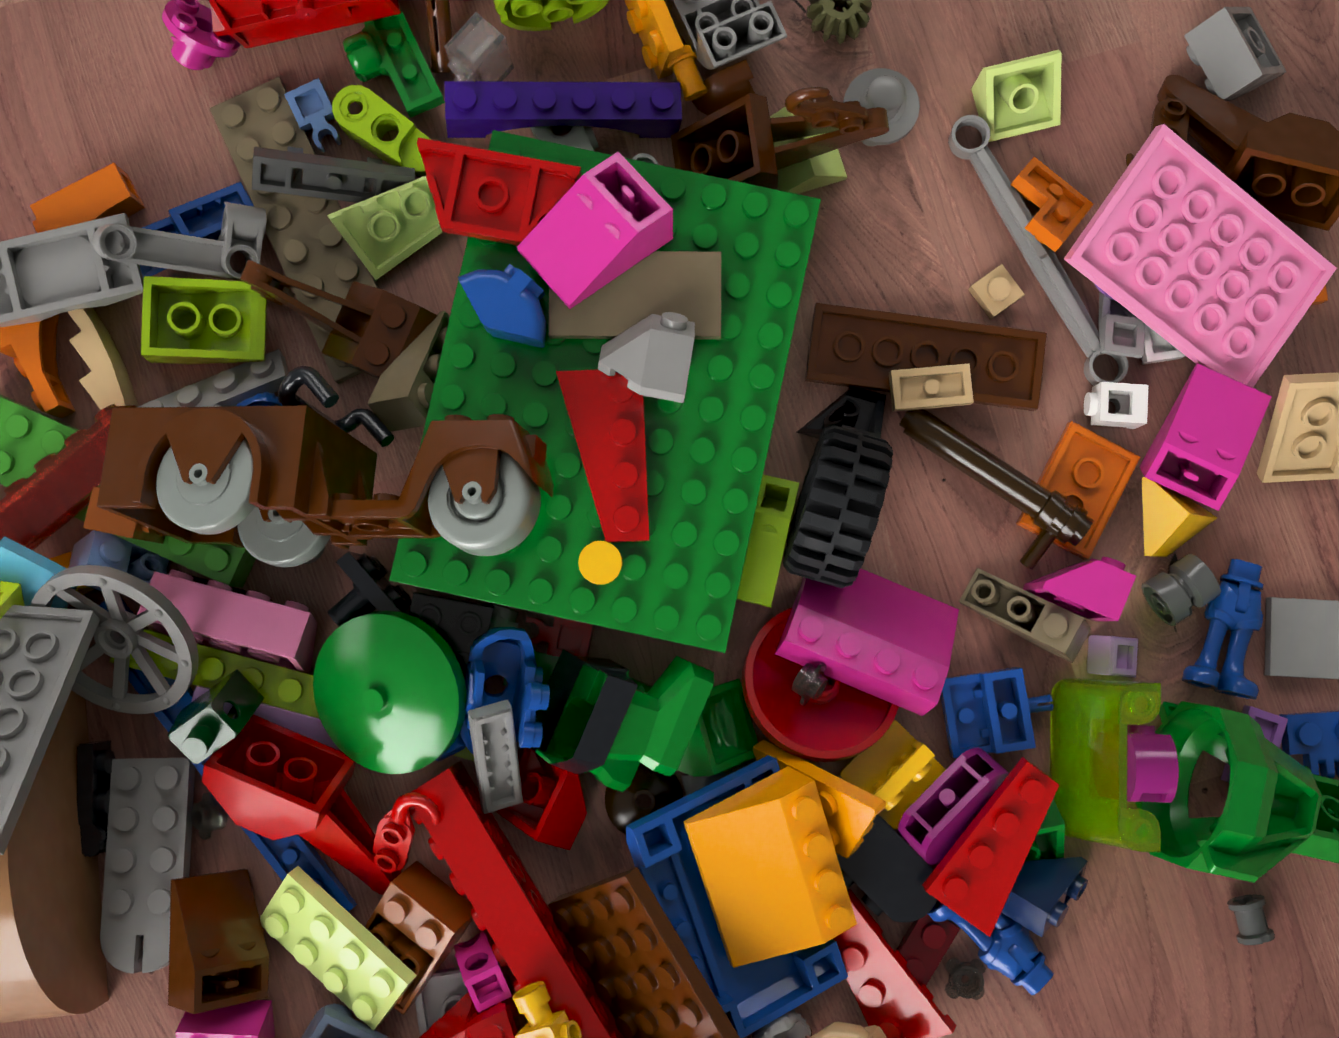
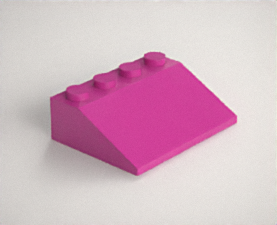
M864 569L859 570L858 576L851 586L838 588L804 577L775 654L920 716H924L939 702L950 667L959 609Z

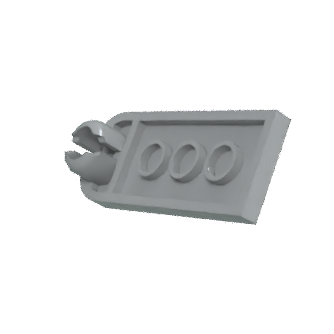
M188 758L112 759L100 944L107 961L113 967L125 973H138L141 971L142 973H149L169 965L171 879L189 877L195 766Z

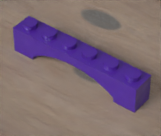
M444 81L447 138H486V135L492 134L493 130L506 131L540 126L600 127L635 133L639 135V138H671V135L679 131L682 122L680 82Z

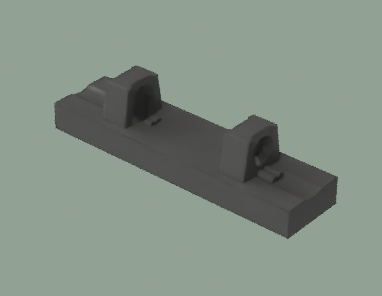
M289 146L287 151L254 147L252 190L358 203L415 180V168L383 164L382 159L367 157V162L304 154L303 148Z

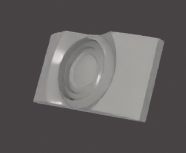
M122 213L1 241L0 327L40 322L60 313L107 306L143 293V277L140 265L102 258L93 247L92 238L94 232L100 226L105 224L130 226L128 216ZM115 230L109 232L105 238L107 250L112 254L121 252L125 245L123 236Z

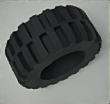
M836 425L823 429L803 482L787 539L783 566L789 573L838 588L851 586L853 581L856 580L872 542L871 539L876 530L890 478L893 450L886 440Z

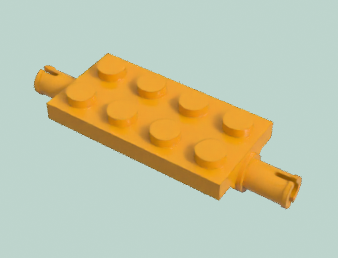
M624 0L629 10L626 13L629 26L634 34H639L644 45L642 47V55L646 66L649 69H654L658 79L669 76L674 71L677 81L681 84L685 101L695 100L707 93L708 89L704 85L695 64L697 56L690 45L682 43L665 1Z

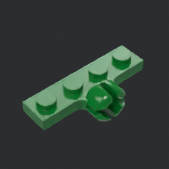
M400 8L401 13L398 15L365 22V27L361 32L344 39L343 49L347 53L348 60L355 71L354 73L360 81L367 82L381 75L388 76L393 81L409 117L412 118L444 104L445 101Z

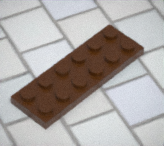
M816 303L814 306L805 381L890 392L889 372L891 370L970 363L974 404L1036 411L1039 408L1047 333Z

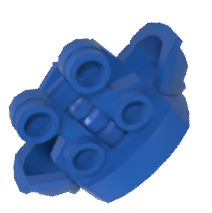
M493 627L482 636L477 637L470 647L468 660L470 663L466 665L464 677L467 694L466 714L460 736L468 750L473 754L468 710L508 699L513 711L516 743L518 740L520 748H539L542 742L543 727L541 722H535L536 711L547 710L550 699L549 685L542 684L543 669L542 667H537L533 644L525 629ZM493 675H501L507 680V686L501 693L490 694L484 689L486 679Z

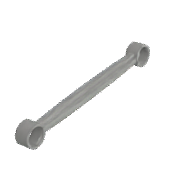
M976 115L961 117L955 122L948 138L949 148L955 156L970 160L994 207L1027 264L1086 355L1087 359L1083 368L1086 379L1094 386L1100 382H1120L1128 371L1127 357L1101 353L1099 331L1056 254L1025 229L1033 216L1017 190L1010 185L1011 181L987 146L990 139V128L987 122ZM963 126H972L981 133L982 143L974 149L964 148L957 142L956 132ZM1107 354L1116 360L1118 374L1114 380L1105 381L1095 374L1093 363L1098 355Z

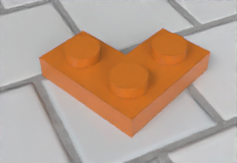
M1036 157L1031 159L1010 184L1026 200L1031 201L1040 208L1026 225L1025 229L1034 235L1040 243L1045 244L1054 252L1065 242L1094 205Z

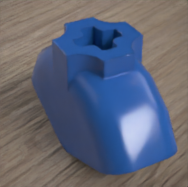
M509 264L504 271L477 269L457 277L482 325L493 337L530 346L545 347L547 323L540 303L545 292L527 274Z

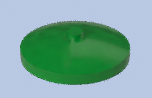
M384 610L366 613L339 626L327 638L318 654L313 675V694L316 709L321 723L331 740L354 762L380 773L405 774L420 770L434 762L455 742L461 731L466 714L467 694L465 680L459 662L450 646L439 633L425 622L414 616L397 611Z

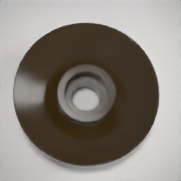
M640 763L631 785L624 792L609 787L606 788L605 808L613 825L626 835L627 825L683 798V792L675 774L669 777L655 772ZM640 794H647L652 802L649 807L641 808L637 805L636 798Z

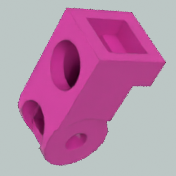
M484 931L466 942L454 945L455 957L463 981L478 1013L512 997Z

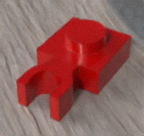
M555 617L553 627L546 625L541 619L526 618V622L534 623L539 627L538 636L533 639L530 638L532 644L548 642V655L560 657L564 649L574 656L588 657L595 625Z

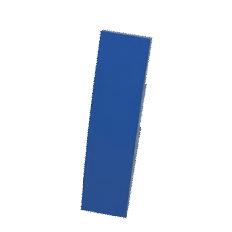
M238 182L168 210L169 217L142 228L218 240V237L221 235L222 218L225 208L224 201L253 207L254 205L242 183ZM140 265L143 280L144 276H153L166 270L165 268Z

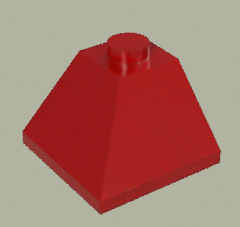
M520 748L517 754L523 802L495 812L535 841L570 850L587 815L579 775L550 765L532 748Z

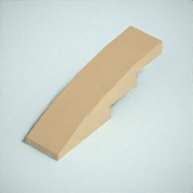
M93 307L68 311L69 315L81 329L69 341L91 369L90 373L79 380L109 422L111 421L112 408L138 407L139 405L127 369L108 330Z

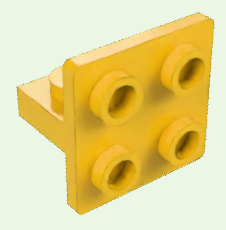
M894 719L886 733L867 750L854 756L840 771V776L845 781L885 800L886 806L879 815L893 829H898L904 812L946 769L934 758L935 754L925 744L917 741Z

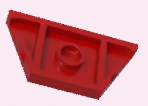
M419 137L417 140L418 150L426 171V178L435 203L439 224L445 233L518 246L579 180L582 173L579 166Z

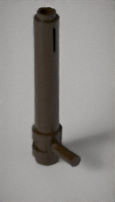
M908 410L899 423L905 429L903 433L1033 518V523L1040 527L1042 531L1020 560L1027 568L1034 569L1055 539L1064 544L1068 541L1076 546L1093 524L1094 520L1087 516L1088 511L1079 505L1071 506L1066 502L1067 498L1056 490L1053 492L1048 491L927 410Z

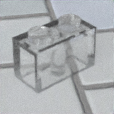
M477 12L469 18L444 46L450 61L448 67L456 76L454 81H503L514 69L506 37Z

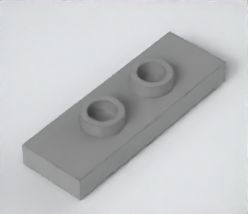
M508 699L468 710L480 805L484 814L522 803L523 796L513 711Z

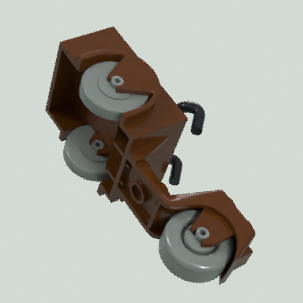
M300 366L291 370L278 388V400L282 406L112 408L97 507L185 543L231 544L238 548H245L253 557L276 567L287 568L304 564L314 558L325 547L330 537L331 544L341 549H349L350 545L367 546V540H373V538L443 537L452 545L472 555H499L515 548L529 535L535 526L540 512L541 496L539 487L552 497L554 483L546 462L547 445L537 435H530L513 417L503 414H492L487 417V420H472L470 417L463 415H447L445 420L431 421L400 496L377 493L374 494L372 500L377 453L348 433L363 425L381 447L391 444L394 440V435L376 414L368 409H355L343 418L333 420L300 398L296 393L305 384L325 408L334 406L339 400V395L318 371L312 367Z

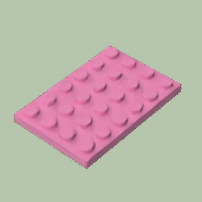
M1165 124L1154 128L1064 258L1066 262L1194 363L1206 366L1252 388L1337 269Z

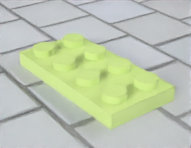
M299 866L286 875L260 916L261 926L266 932L288 950L301 965H304L324 984L327 990L335 994L354 1012L357 1018L367 1024L373 1031L383 1022L417 976Z

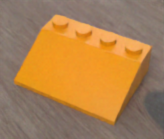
M787 766L683 821L729 964L733 968L822 945L857 925L814 779Z

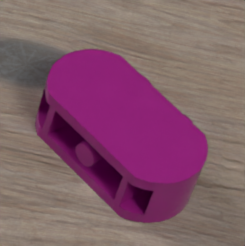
M1116 724V732H1102L1099 737L1096 753L1097 780L1102 796L1129 802L1172 803L1178 787L1179 764L1176 746L1171 735L1155 734V726Z
M977 747L965 751L904 812L898 825L899 835L928 864L940 863L1008 776L1009 772L982 748Z

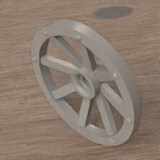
M80 565L58 572L35 594L30 606L51 607L56 595L76 609L93 610L100 619L93 635L96 643L88 648L71 689L86 700L117 712L149 714L162 711L174 705L193 683L198 670L199 656L191 628L173 603L145 581L111 567ZM85 585L100 587L109 612L71 587ZM119 593L135 600L147 610L138 615L125 611ZM158 620L168 632L174 645L144 632V627ZM146 649L178 663L177 676L171 686ZM104 653L114 658L112 689L96 682L81 671ZM130 654L156 693H127Z

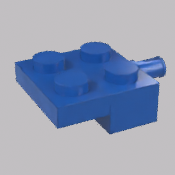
M1018 667L947 677L940 695L951 758H958L965 751L977 747L982 748L987 753L996 754L1036 748L1030 714L1053 711L1054 709L1053 704L1050 703L1037 705L1053 702L1050 694L1027 697L1023 668Z

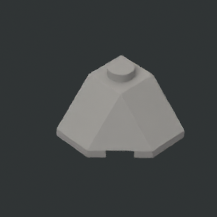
M664 312L662 316L651 314L602 345L598 370L608 376H614L616 372L623 375L628 380L627 388L639 395L684 403L695 339V322L688 321V318L684 315L674 312Z

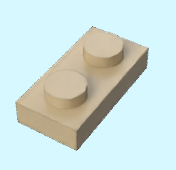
M970 363L900 369L889 372L892 412L964 406L974 403Z

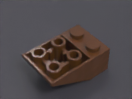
M248 869L171 879L168 1005L197 1014L268 998L269 954Z

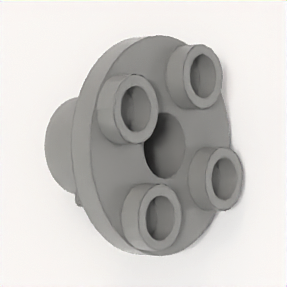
M885 68L871 69L857 76L850 83L843 99V103L858 101L861 107L867 109L882 107L887 110L889 132L881 136L861 140L863 144L871 147L889 145L903 139L915 125L920 108L919 97L913 84L901 73Z

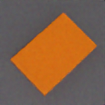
M1073 421L1067 423L1037 483L1050 492L1056 490L1067 498L1066 502L1071 506L1079 505L1088 511L1087 516L1093 519L1094 522L1076 546L1068 541L1064 544L1058 539H1055L1053 544L1083 560H1089L1141 457ZM1022 511L1016 524L1039 535L1042 529L1033 523L1032 517Z

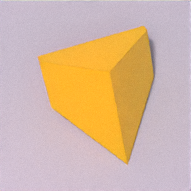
M1142 478L1144 556H1169L1217 519L1216 516L1189 497L1150 479Z

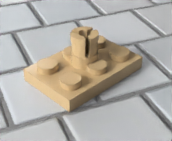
M1339 372L1283 376L1257 470V475L1262 483L1339 479Z

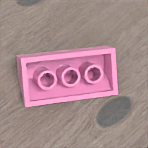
M170 570L169 574L154 571L149 584L161 592L180 611L191 628L196 643L310 674L317 622L311 612H308L309 608L294 601H285L284 605L270 602L271 598L269 596L248 590L246 595L231 591L232 587L214 580H209L207 585L194 582V578L191 575L177 570ZM140 605L137 615L146 611L147 609ZM158 620L147 626L152 631L169 635Z

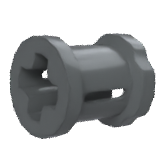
M1257 894L1243 895L1227 901L1229 910L1234 911L1239 933L1236 935L1238 943L1258 945L1272 941L1275 938L1274 930L1268 928L1263 906L1266 904L1264 896Z

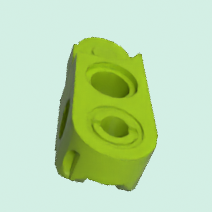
M349 85L342 88L336 94L332 102V112L335 120L350 139L390 165L415 168V176H426L417 140L418 137L430 138L418 130L413 122L369 88L362 85ZM356 102L363 109L359 114H351L349 112L350 104ZM390 130L398 131V135L394 140L389 142L382 141L386 132Z

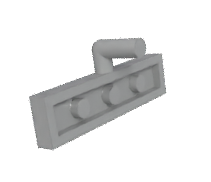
M277 349L265 354V361L243 363L135 408L236 406L257 393H274L278 391L282 380L289 373L286 359L281 351Z

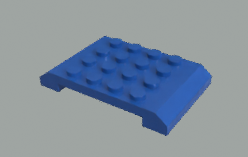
M770 755L626 826V842L635 868L638 867L740 1038L750 1035L848 977L837 941L833 939L822 945L735 968L729 964L683 821L778 772L780 768L777 759Z

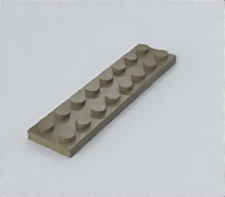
M280 77L209 108L254 207L264 208L266 211L265 231L286 277L343 299L346 298L353 281L378 288L374 277L327 216L342 209L338 200L252 190L254 147L287 151L289 146L303 148L304 154L316 155L307 133L300 129L284 94L287 93V90ZM292 287L299 302L330 320L336 321L342 307L341 305ZM306 318L322 352L330 333ZM322 354L334 381L338 384L363 373Z

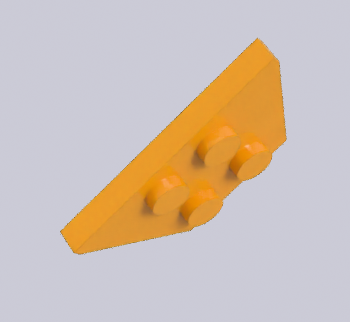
M764 739L753 746L756 760L770 755L777 759L780 770L790 766L815 780L836 853L846 859L855 853L864 841L863 837L873 827V820L876 815L885 808V800L797 756L785 752Z

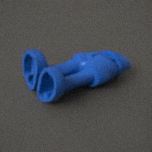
M1230 559L1227 574L1220 576L1221 594L1207 604L1204 612L1205 618L1210 622L1202 651L1195 664L1184 669L1182 681L1200 688L1214 689L1215 692L1230 696L1257 699L1259 689L1254 682L1244 676V660L1253 631H1259L1263 623L1261 611L1262 598L1261 591H1259L1263 590L1264 584L1259 582L1262 566L1239 559ZM1227 630H1229L1231 635L1228 649L1219 674L1216 669L1223 640Z
M938 900L933 909L928 913L933 921L943 922L948 919L958 925L979 947L978 956L989 969L999 971L1004 976L1010 978L1011 982L1016 986L1022 985L1030 995L1037 994L1053 977L1054 973L1044 963L1046 958L1032 940L1029 929L1005 914H1000L989 937Z

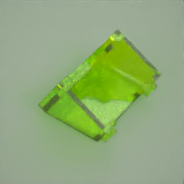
M1066 678L1060 680L1051 691L1053 702H1050V704H1053L1054 709L1050 711V777L1059 784L1053 799L1065 822V836L1139 852H1160L1161 831L1156 817L1143 809L1127 808L1128 724H1147L1156 718L1161 707V683L1091 678Z

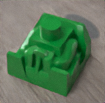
M739 678L712 688L678 767V771L693 777L712 776L755 758L753 746L758 741Z

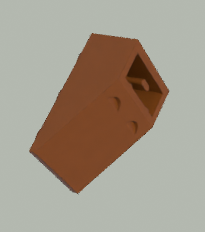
M415 861L391 881L365 925L369 932L417 975L394 1006L402 1015L409 1010L473 919L470 910L474 908L472 904L418 861Z

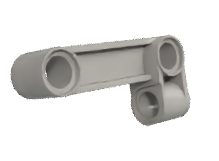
M224 201L225 208L222 218L221 235L218 237V240L121 224H105L94 232L92 238L93 247L102 258L112 261L240 280L244 268L239 272H235L230 266V257L234 252L240 251L244 255L246 263L248 260L260 264L262 240L266 229V211L264 208ZM114 230L118 231L125 241L123 250L117 254L110 253L105 246L106 235Z

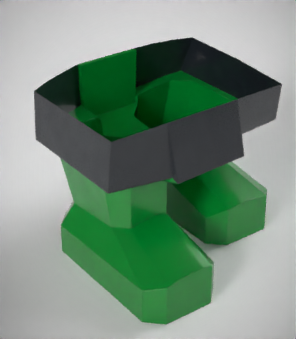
M563 649L547 682L550 688L547 710L536 711L535 722H541L543 727L542 742L539 748H531L550 765L575 774L589 771L603 785L620 792H624L631 785L640 763L655 772L670 777L678 770L714 685V672L676 656L654 685L651 686L628 676L629 669L610 659L574 656Z

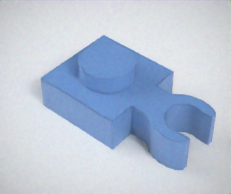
M319 78L284 94L300 129L305 132L313 129V141L321 152H325L321 143L325 135H333L336 143L341 145L340 135L328 123L335 119L332 112V103Z

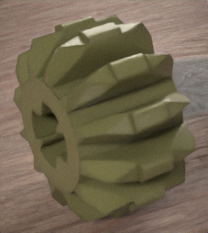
M808 0L811 5L807 7L806 16L813 20L811 24L812 32L824 30L822 37L824 42L830 39L831 35H835L840 45L844 42L846 34L855 40L859 36L860 28L867 27L870 17L867 13L872 8L871 0ZM836 7L843 8L842 12L836 11Z

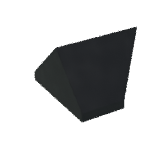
M848 387L843 395L796 433L819 439L825 427L836 425L881 438L886 395L866 389Z

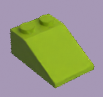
M144 276L141 355L150 363L211 364L265 361L267 299L250 289L251 285L243 281Z

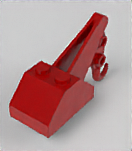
M254 714L242 731L234 739L214 752L203 767V784L236 825L271 840L298 834L357 876L374 892L384 895L391 881L401 874V869L404 868L409 858L415 835V827L409 813L410 807L416 806L425 809L431 815L434 825H438L441 820L439 808L430 798L416 792H408L400 795L395 801L393 808L382 816L378 823L376 834H374L344 791V787L354 774L356 762L337 749Z

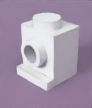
M1100 382L1092 387V392L1086 393L1084 398V414L1091 416V425L1127 427V429H1136L1147 424L1149 385ZM1109 401L1114 403L1116 407L1114 414L1108 412Z

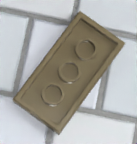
M655 251L571 309L549 287L548 336L550 339H613L651 314L662 316L664 312H674L684 315L688 318V321L695 322V339L721 340V252Z

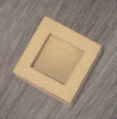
M1003 264L968 289L990 320L1025 295Z

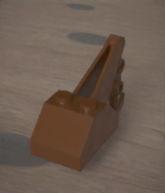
M1169 75L1165 78L1157 94L1159 103L1152 114L1150 134L1156 126L1165 124L1187 143V135L1189 133L1219 165L1228 178L1276 218L1326 231L1331 229L1339 217V131L1330 122L1290 112L1266 122L1198 87L1183 76ZM1131 153L1126 155L1127 167L1134 159V155Z
M808 87L792 92L785 100L787 111L796 116L770 118L767 97L749 93L671 135L675 168L778 190L777 170L889 132L887 110L882 107L867 109L861 107L858 101L844 103L833 101V97L829 95V89ZM818 135L777 147H774L773 142Z
M251 260L247 261L240 280L251 285L250 289L261 294L260 296L281 306L286 305L328 331L330 334L321 352L322 354L377 379L438 316L419 305L385 290L353 281L346 298L343 299L283 276ZM291 287L341 305L342 307L336 321L330 320L294 299L295 293L290 290Z

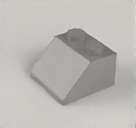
M1224 7L1184 35L1189 44L1186 50L1190 59L1195 65H1201L1207 76L1205 79L1207 90L1225 101L1234 100L1287 72L1251 7Z

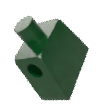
M236 669L179 712L168 733V738L192 763L199 764L242 731L264 700V697ZM224 702L233 705L227 715L223 709Z

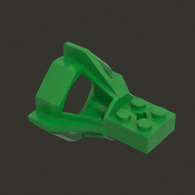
M1181 701L1179 704L1163 702L1160 705L1158 713L1162 724L1155 731V734H1167L1173 738L1179 764L1178 787L1172 803L1135 802L1141 825L1132 833L1134 845L1148 848L1150 855L1188 869L1253 883L1290 853L1339 863V780L1312 774L1307 766L1301 765L1266 739L1260 724L1248 714ZM1202 751L1211 754L1230 766L1228 795L1220 817L1189 818L1188 796L1190 782Z

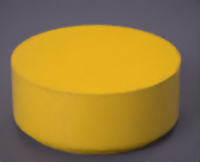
M594 541L585 546L581 551L578 560L579 570L583 577L593 584H608L614 581L622 570L621 554L609 542Z

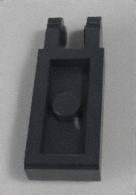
M111 740L87 742L77 746L78 824L80 825L82 854L85 857L89 856V858L97 856L99 853H106L112 759H115L114 752L111 750Z

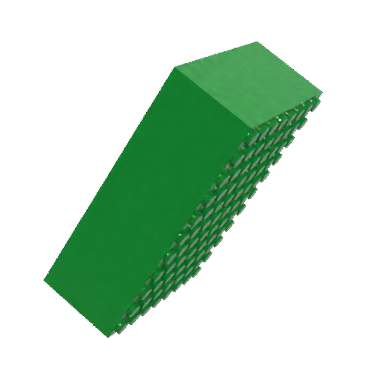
M496 130L492 131L488 149L579 166L582 171L581 176L612 156L610 154ZM625 158L673 208V239L656 251L721 252V340L694 339L684 403L644 396L650 541L611 543L621 554L622 570L619 576L608 584H593L581 574L578 565L581 551L585 546L594 541H605V537L556 371L598 369L601 347L611 339H550L548 336L549 285L518 252L516 245L468 237L459 276L477 269L504 271L511 264L527 274L544 290L545 295L540 300L547 323L545 347L530 346L493 337L482 325L458 280L421 444L431 421L445 420L447 415H463L470 417L472 420H487V417L492 414L511 416L530 435H537L547 445L546 462L554 483L553 495L551 497L539 487L541 505L535 526L518 546L499 555H472L452 545L443 537L399 538L389 581L725 653L821 199Z

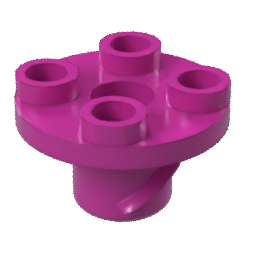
M171 0L165 5L162 20L167 29L174 35L171 36L174 43L171 53L179 64L191 70H203L210 68L216 57L226 58L237 53L240 47L238 41L230 35L217 37L213 32L210 8L201 5L198 0Z

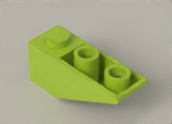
M763 474L737 600L771 608L797 502L799 482Z

